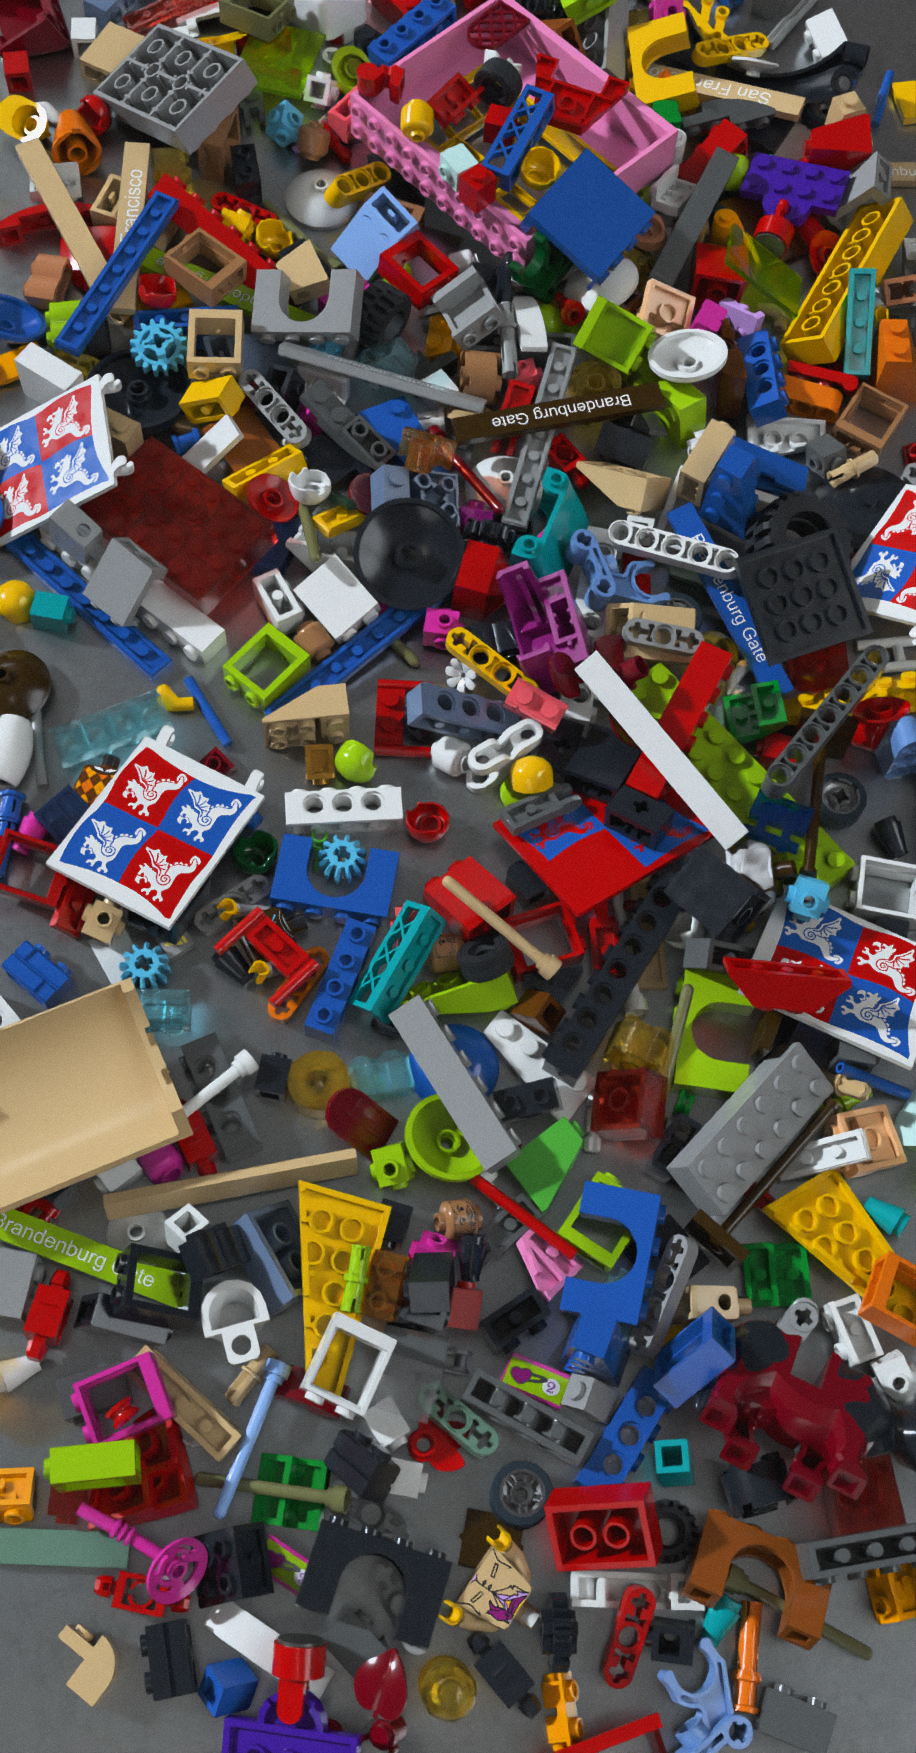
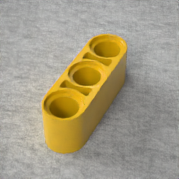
M377 161L340 174L325 190V201L329 206L336 209L361 201L366 198L368 191L376 193L382 186L386 185L391 178L390 169L383 162Z

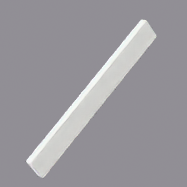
M597 650L574 669L725 850L749 832Z

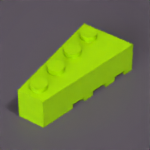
M646 348L641 356L644 361L637 373L632 372L631 376L618 369V374L628 387L654 382L659 383L665 407L664 410L654 412L663 423L667 435L678 449L682 450L688 446L687 440L695 438L694 432L706 428V396L691 383H675L655 374L649 366V349Z

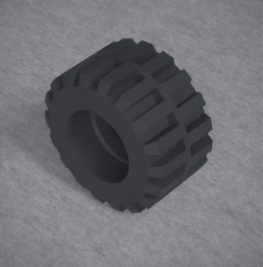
M379 279L371 283L363 292L358 343L376 354H382L391 348L403 333L409 320L412 306L410 296L385 280Z

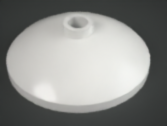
M315 169L298 175L287 186L284 197L285 207L289 216L299 225L317 231L333 230L347 224L355 216L359 201L338 209L332 208L327 204L324 192L333 180L341 174L328 169Z
M624 257L615 269L611 266L608 268L607 271L610 275L601 286L596 283L588 290L586 288L592 280L578 268L569 278L564 289V296L580 302L585 308V315L589 314L598 295L619 306L635 291L639 282V273L636 265Z
M682 329L667 333L658 338L648 351V363L652 371L661 378L675 383H695L708 379L724 367L728 358V348L724 340L712 332L701 329Z
M511 456L490 457L479 462L472 468V471L505 507L519 458ZM542 479L540 482L539 490L537 493L531 517H533L537 513L538 507L541 503L543 491ZM466 481V501L469 502V499L484 501Z

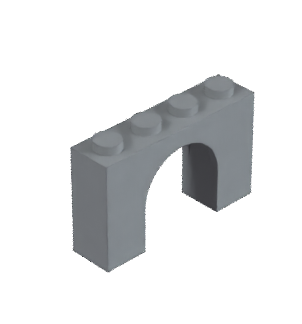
M257 269L251 333L261 343L274 344L275 341H287L299 344L300 341H309L312 344L322 345L324 341H333L336 344L348 345L349 342H359L365 279L357 269H331L329 297L325 308L317 317L304 322L291 320L289 316L288 302L291 279L282 269Z

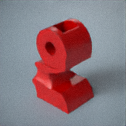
M370 62L362 63L357 67V89L361 94L374 98L387 88L389 89V99L392 103L399 105L405 88L404 68H400L396 64L391 67L382 64L378 68Z

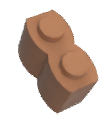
M39 253L35 261L31 263V276L23 285V296L27 303L33 307L49 310V303L64 301L66 290L72 280L73 267L68 257Z

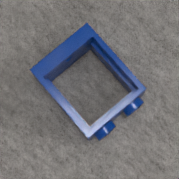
M713 1306L666 1343L655 1356L653 1389L661 1400L668 1401L675 1409L736 1361L735 1328Z

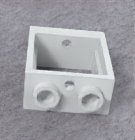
M862 855L849 873V881H853V887L848 892L846 907L850 908V914L871 923H875L880 916L909 922L908 930L916 931V865ZM865 874L911 883L908 913L862 905Z
M340 1312L333 1313L299 1387L306 1391L304 1398L321 1406L324 1401H327L337 1406L334 1411L335 1413L350 1420H353L355 1415L364 1417L398 1340ZM336 1331H340L379 1350L356 1404L313 1384Z

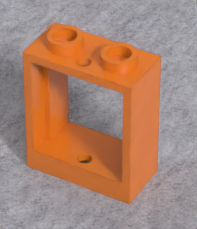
M889 1251L875 1260L857 1315L916 1348V1325L885 1308L894 1279L916 1291V1265Z

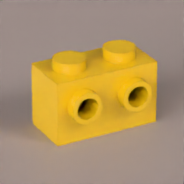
M229 375L192 382L180 400L179 406L192 424L221 420L226 414L233 418L239 411L246 395L234 377Z

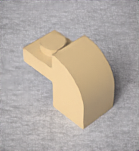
M81 1623L76 1627L72 1624L66 1625L58 1635V1638L84 1660L65 1685L91 1707H95L109 1691L117 1677L119 1670L117 1647L108 1635H102L96 1644L93 1643L92 1640L95 1635Z

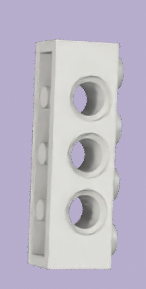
M381 785L378 788L354 786L344 790L328 787L320 791L295 789L291 792H285L287 834L311 835L314 829L315 835L325 834V831L328 834L403 830L401 787H394L392 785ZM371 804L379 806L377 810H369L366 807ZM340 806H348L351 808L349 811L341 812L337 810V808ZM313 807L321 809L318 813H310L308 810Z

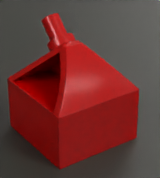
M468 539L455 583L451 609L459 611L460 616L482 622L505 604L497 580V573L510 566L501 547Z

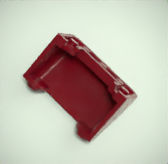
M0 0V28L3 35L0 36V56L2 58V52L27 50L28 57L64 51L72 45L59 0Z

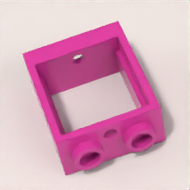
M150 1351L72 1384L75 1393L71 1394V1400L76 1412H82L86 1425L82 1427V1431L87 1444L125 1440L177 1417L155 1354ZM137 1369H141L157 1415L105 1436L90 1390Z

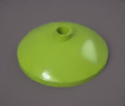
M438 1094L431 1095L420 1101L410 1113L405 1126V1143L413 1161L428 1175L446 1182H463L480 1175L484 1168ZM441 1143H447L450 1149H445Z

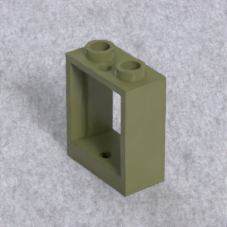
M219 0L220 23L271 42L294 20L296 7L294 6V0ZM251 4L269 11L271 14L267 17L249 10L247 7Z

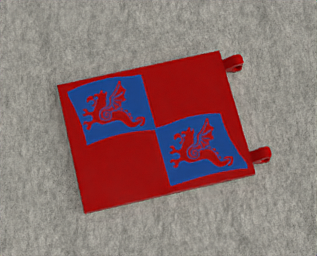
M672 787L666 800H660L659 802L675 810L673 827L655 851L605 827L604 818L607 804L573 791L568 797L578 795L582 799V805L569 814L564 813L513 837L500 819L493 823V828L577 918L714 838L712 833Z

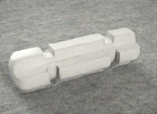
M590 1092L587 1097V1107L589 1108L586 1111L584 1133L587 1137L584 1139L583 1149L589 1153H598L601 1149V1138L599 1137L602 1134L604 1112L601 1108L604 1106L605 1096L599 1092Z

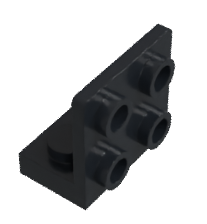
M511 251L506 252L498 265L478 262L470 264V267L473 265L485 280L498 304L504 301L512 303L514 298V287L511 286L512 274L508 268L513 260V252Z
M264 1521L230 1526L193 1537L204 1544L208 1553L206 1571L195 1588L200 1609L274 1593Z

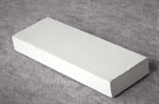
M226 414L171 469L180 484L190 489L245 436L233 418Z
M860 1128L810 1141L780 1176V1181L787 1182L872 1160L865 1129ZM783 1148L782 1151L775 1157L776 1161L786 1151L787 1148Z

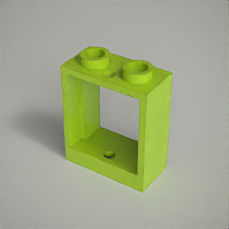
M268 622L222 666L223 680L232 691L238 690L243 694L245 700L252 707H259L261 710H264L295 685L311 669L310 654ZM266 646L290 666L263 691L239 671Z
M597 1171L591 1182L622 1187L619 1185L621 1183L620 1180L608 1172L603 1174ZM581 1196L557 1234L579 1250L576 1254L608 1274L632 1235L626 1230L613 1252L610 1253L572 1228L580 1214Z
M135 1439L49 1448L50 1458H44V1479L49 1480V1484L58 1493L142 1484L141 1454Z

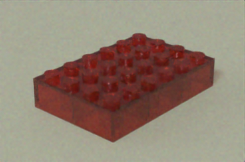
M150 436L127 459V463L130 461L134 463V472L130 475L118 476L117 487L82 504L79 508L101 527L103 537L109 542L114 537H129L166 567L168 572L165 578L160 581L207 616L278 542L274 523L156 438Z

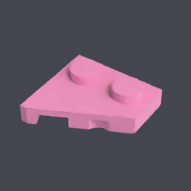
M530 1229L516 1243L534 1285L546 1305L564 1288L566 1276L573 1278L584 1267V1264L576 1256L572 1260L568 1259Z

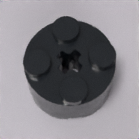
M778 1451L760 1456V1461L753 1463L748 1471L730 1464L728 1465L729 1469L722 1472L721 1481L734 1519H738L741 1515L743 1519L763 1515L778 1510L777 1506H779L778 1502L785 1500L788 1506L798 1500L797 1497L782 1489L789 1472L784 1458L780 1457Z

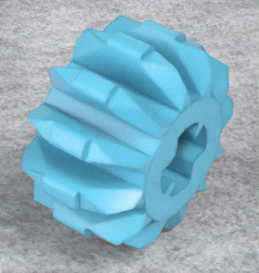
M335 834L333 843L325 840L323 843L324 850L318 851V858L320 859L318 868L325 871L324 877L326 880L334 876V881L338 885L341 879L344 878L350 884L352 882L351 876L360 879L362 876L360 869L367 867V861L364 859L367 856V852L365 849L360 848L361 843L358 839L350 843V836L348 834L344 837V840H340ZM340 857H345V862H340Z
M146 941L143 949L139 950V947L134 944L132 946L134 953L124 952L123 958L125 961L119 963V969L123 971L121 979L125 980L131 977L135 989L140 986L141 994H145L147 987L150 986L154 992H157V982L161 984L168 982L165 975L171 973V966L167 964L169 956L168 954H161L162 949L159 945L151 950L150 943ZM146 965L150 969L148 971H144V969L141 968V966Z

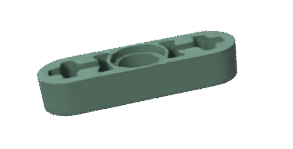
M429 1382L420 1388L416 1396V1406L423 1415L474 1457L485 1459L495 1452L499 1444V1437L489 1424L440 1384ZM435 1392L438 1395L436 1401L442 1407H444L446 1402L451 1404L445 1410L442 1418L437 1415L441 1411L440 1407L434 1403L430 1406L425 1404L426 1396L424 1393L431 1395ZM456 1411L462 1413L466 1419L465 1427L462 1429L452 1428L448 1422L450 1413ZM472 1423L477 1426L473 1433L480 1438L484 1434L490 1438L488 1440L490 1449L486 1446L479 1449L476 1446L478 1439L470 1434L468 1439L463 1437L470 1429Z

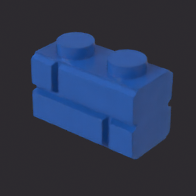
M24 941L15 950V953L11 954L2 963L1 967L9 978L47 1010L51 1009L74 988V982L70 977L73 973L61 961L57 964L49 959L51 954L41 944L37 943L33 946L29 941Z

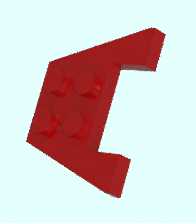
M538 53L535 87L555 94V112L548 123L549 126L581 136L629 92L631 82L610 75L601 93L553 79L559 68L560 59ZM535 97L534 104L539 103L540 99Z

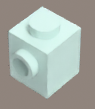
M460 143L440 153L438 171L441 178L447 181L457 193L459 192L460 175L479 162L464 144Z

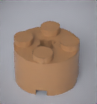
M462 350L458 368H461L460 376H457L459 392L486 399L487 406H495L497 399L496 391H500L502 385V375L497 374V369H499L501 363V354L490 351Z

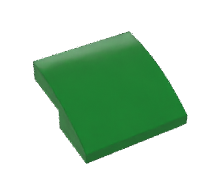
M778 680L750 684L751 692L723 697L729 733L740 744L760 739L788 725Z
M772 1241L742 1244L750 1252L743 1261L746 1296H749L751 1299L752 1309L789 1308L798 1298L807 1297L812 1299L808 1251L799 1242L774 1244Z
M262 1452L257 1480L327 1490L331 1470L325 1466L322 1460ZM255 1494L250 1522L264 1521V1525L317 1532L321 1520L324 1519L325 1504Z

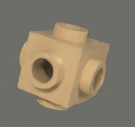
M106 897L103 902L96 899L94 905L88 903L81 920L86 921L81 933L110 946L114 936L120 937L126 926L122 922L123 911L120 910L121 905ZM102 916L110 918L107 924L99 923Z

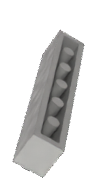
M418 994L388 1016L486 1172L493 1174L523 1154L518 1146L522 1141L513 1127L507 1129L501 1120L505 1117V1114L496 1101L491 1103L485 1093L489 1089L480 1075L474 1077L468 1068L473 1064L463 1049L458 1051L454 1046L453 1041L456 1040V1037L447 1024L442 1026L437 1019L440 1012L431 999L426 1001Z

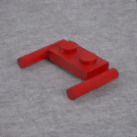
M378 679L374 755L430 758L431 747L403 745L404 725L400 722L404 717L405 692H410L421 682L429 681Z
M258 906L213 946L216 953L221 956L244 936L249 944L289 980L268 999V1002L275 1009L320 968L318 962L311 958L279 926L266 916Z

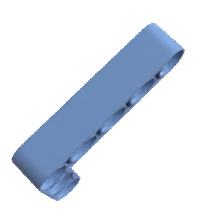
M905 716L892 722L875 750L876 758L886 779L916 773V720L913 716Z

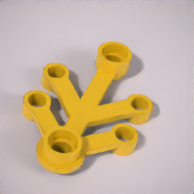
M683 0V6L690 10L697 26L707 40L728 37L723 32L725 22L728 20L730 13L727 7L719 6L716 8L714 16L716 24L713 29L708 24L711 7L714 6L715 0H701V14L687 0Z

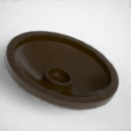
M19 649L0 651V716L3 714H13L28 719L42 708L51 691L49 670L45 663L31 652Z

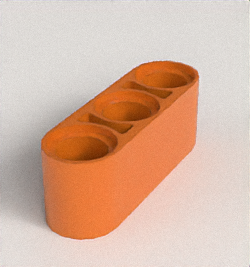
M783 374L786 381V386L783 389L786 390L790 402L789 405H786L787 413L807 419L825 420L827 424L836 422L843 401V394L839 390Z

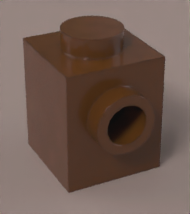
M526 988L518 1000L519 1003H516L511 1011L517 1020L530 1031L550 1036L567 1012L551 993Z

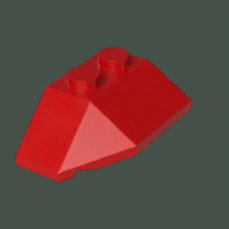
M723 957V964L730 978L752 1006L763 1011L783 1009L793 1014H802L803 1012L814 1013L847 991L852 985V980L845 969Z

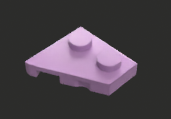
M729 297L719 302V305L728 311L725 318H729L731 329H735V341L737 343L738 338L761 330L765 317L763 312L758 311L755 314L749 312V306L743 303L739 304L736 300Z

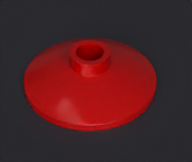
M829 230L816 233L809 245L810 263L818 276L840 239L837 234Z
M260 474L249 483L247 489L249 503L262 518L273 523H285L296 515L299 502L294 499L289 489V484L284 479L273 474Z
M876 697L861 701L852 711V716L858 721L882 728L889 726L891 722L907 716L911 711V705L902 698Z

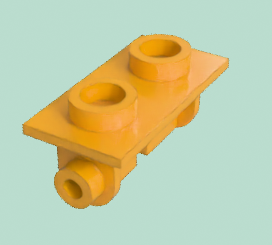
M571 1671L559 1673L558 1679L557 1673L544 1674V1682H541L544 1709L557 1708V1715L545 1717L548 1743L552 1744L553 1751L578 1743L584 1737L583 1722L581 1717L577 1716L576 1701H578L579 1697L578 1685L576 1680L572 1679Z

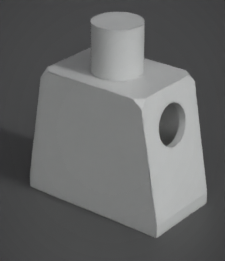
M68 498L49 516L51 542L84 565L92 558L99 563L107 548L103 545V530Z

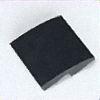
M773 117L770 124L765 128L756 129V127L748 129L745 133L748 135V145L751 146V152L753 154L759 152L774 156L795 125L794 121Z

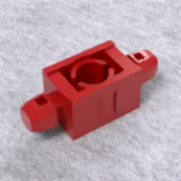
M561 432L556 437H553L545 468L549 466L564 472L576 488L585 489L589 486L590 480L576 467L577 461H586V458Z
M180 1099L181 1104L184 1105L186 1101ZM197 1110L187 1117L193 1135L177 1141L176 1144L184 1156L189 1172L197 1169L199 1176L218 1173L214 1161L218 1160V1151L200 1111Z
M58 1269L53 1273L49 1285L39 1283L23 1328L25 1337L29 1340L26 1349L28 1360L41 1362L49 1349L48 1345L59 1347L74 1303L71 1291L69 1290L71 1276L68 1271Z
M120 1570L117 1581H115L113 1576L102 1575L98 1576L95 1582L94 1592L97 1595L110 1598L113 1595L111 1607L128 1610L131 1613L137 1612L142 1613V1615L165 1618L168 1607L171 1608V1612L178 1613L188 1612L192 1599L190 1595L172 1604H160L153 1599H150L144 1605L138 1604L134 1595L127 1593L128 1589H136L139 1585L146 1584L147 1576L143 1575L144 1573L136 1574ZM131 1579L137 1580L130 1585ZM160 1586L159 1591H170L172 1589L171 1587L165 1588ZM126 1597L128 1598L130 1604L125 1603ZM156 1602L155 1610L149 1609Z

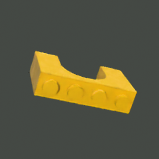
M684 12L627 27L628 38L625 40L627 54L631 56V58H627L629 74L633 73V77L629 78L632 94L636 93V97L651 109L655 101L672 99L677 100L679 112L697 108L699 102L693 71L667 78H655L647 74L650 65L658 58L690 48Z

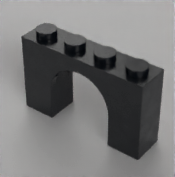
M330 1515L329 1520L322 1519L294 1605L325 1616L329 1615L338 1582L345 1567L358 1557L366 1555L385 1558L396 1567L404 1585V1598L392 1638L428 1649L453 1562L445 1560L446 1554L435 1549L427 1548L426 1553L414 1550V1543L402 1538L394 1537L393 1542L380 1538L382 1532L362 1526L361 1531L349 1528V1521L340 1517Z

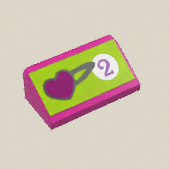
M512 1352L501 1381L542 1404L560 1410L561 1402L571 1376Z
M269 1534L266 1540L272 1579L297 1596L308 1559Z

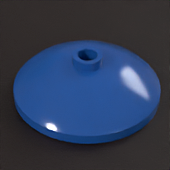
M0 294V342L27 344L42 338L47 327L43 315L35 307L21 299Z
M447 1024L456 1037V1040L453 1041L454 1046L458 1051L461 1049L465 1051L473 1064L468 1068L474 1077L480 1075L489 1089L485 1093L487 1098H489L496 1087L499 1076V1060L494 1046L481 1032L470 1026ZM411 1053L408 1074L415 1093L421 1100L437 1094Z

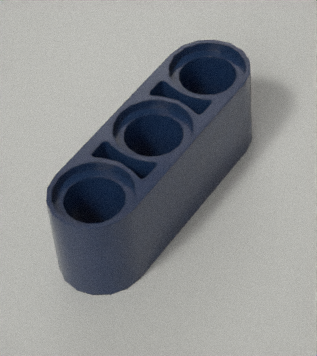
M296 514L290 521L285 523H273L253 562L252 575L258 577L278 568L280 574L284 577L294 557V554L286 547V541L290 537L293 538L299 532V527L302 525L299 515Z

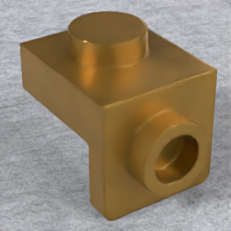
M333 743L305 745L307 780H313V785L330 784V778H336Z

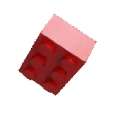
M651 1482L553 1488L544 1505V1511L557 1572L657 1567L664 1545Z

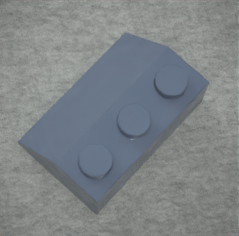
M289 1200L245 1213L233 1224L238 1225L252 1260L244 1264L243 1267L254 1287L261 1292L268 1313L272 1316L292 1308L303 1301L300 1219Z

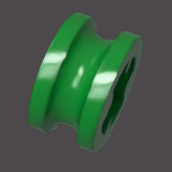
M682 1089L672 1114L684 1113L688 1116L696 1094L687 1095L686 1090Z

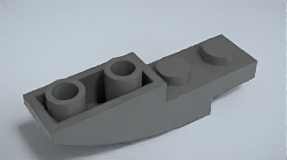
M743 99L705 101L699 104L694 115L681 118L680 129L685 132L687 138H691L704 130L710 132L724 118L744 132L753 127L762 129L770 124V121L776 114V109L763 103Z
M320 379L300 396L299 400L318 419L316 424L346 452L370 468L377 470L397 454L360 414L355 416Z

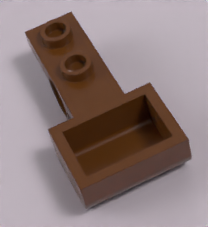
M725 318L716 335L721 337L726 343L728 358L724 367L714 375L711 399L714 411L718 416L723 418H739L747 382V373L742 352L739 350V346H735V329H731L729 318Z

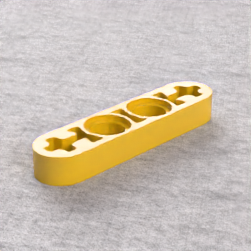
M751 32L700 41L691 53V59L698 66L709 67L733 62V56L758 58L765 53L769 46V40L760 32Z
M456 627L448 632L445 644L447 650L506 696L510 693V687L513 685L515 678L518 679V677L538 688L536 682L525 677L520 669L467 629ZM462 637L464 639L463 645L458 644L455 646L453 644L454 638L459 639ZM471 645H474V646L471 648L469 654L466 655V650H467V648L470 649V646H471ZM483 652L488 656L489 661L483 665L477 664L473 660V655ZM499 669H505L510 673L511 678L505 682L500 681L496 678L495 672Z

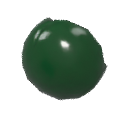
M256 830L251 837H244L242 835L232 849L233 862L246 874L265 873L277 860L278 843L272 834L263 830Z

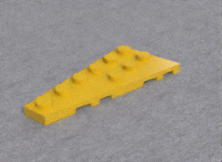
M904 671L901 675L880 677L861 701L876 697L902 698L910 703V714H916V671ZM827 688L823 692L814 694L804 693L796 698L783 700L788 725H795L802 707L817 709L833 688Z
M837 1169L822 1172L762 1209L764 1213L862 1298L875 1260L889 1251L894 1253ZM894 1279L885 1308L916 1325V1291Z
M299 1180L305 1372H307L333 1313L340 1312L361 1323L392 1207ZM352 1244L372 1247L366 1276L369 1277V1283L365 1284L360 1309L361 1314L340 1310L346 1280H343L344 1273L348 1272ZM336 1331L313 1384L341 1397L356 1339Z

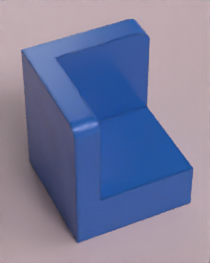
M241 1657L216 1662L206 1666L197 1694L212 1716L217 1718L248 1710L259 1680Z

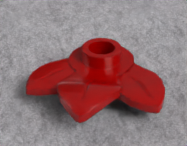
M437 1405L441 1408V1411L437 1415L442 1418L444 1414L443 1407L441 1405ZM422 1414L419 1419L418 1429L414 1430L407 1440V1451L411 1458L421 1463L429 1462L436 1470L441 1472H454L465 1466L464 1459L457 1451L461 1445ZM448 1421L449 1425L454 1429H462L466 1425L458 1421ZM470 1429L465 1435H463V1437H465L466 1439L469 1435ZM419 1441H427L430 1446L427 1451H420L417 1448Z

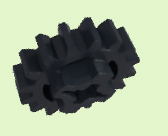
M483 519L482 522L473 520L472 523L468 521L464 527L462 538H464L463 542L465 543L468 542V539L501 547L504 555L510 557L514 544L521 535H517L515 530H509L510 527L505 523Z
M549 1592L546 1610H540L538 1637L541 1654L548 1656L550 1673H568L571 1654H577L578 1622L576 1621L575 1610H570L567 1592Z

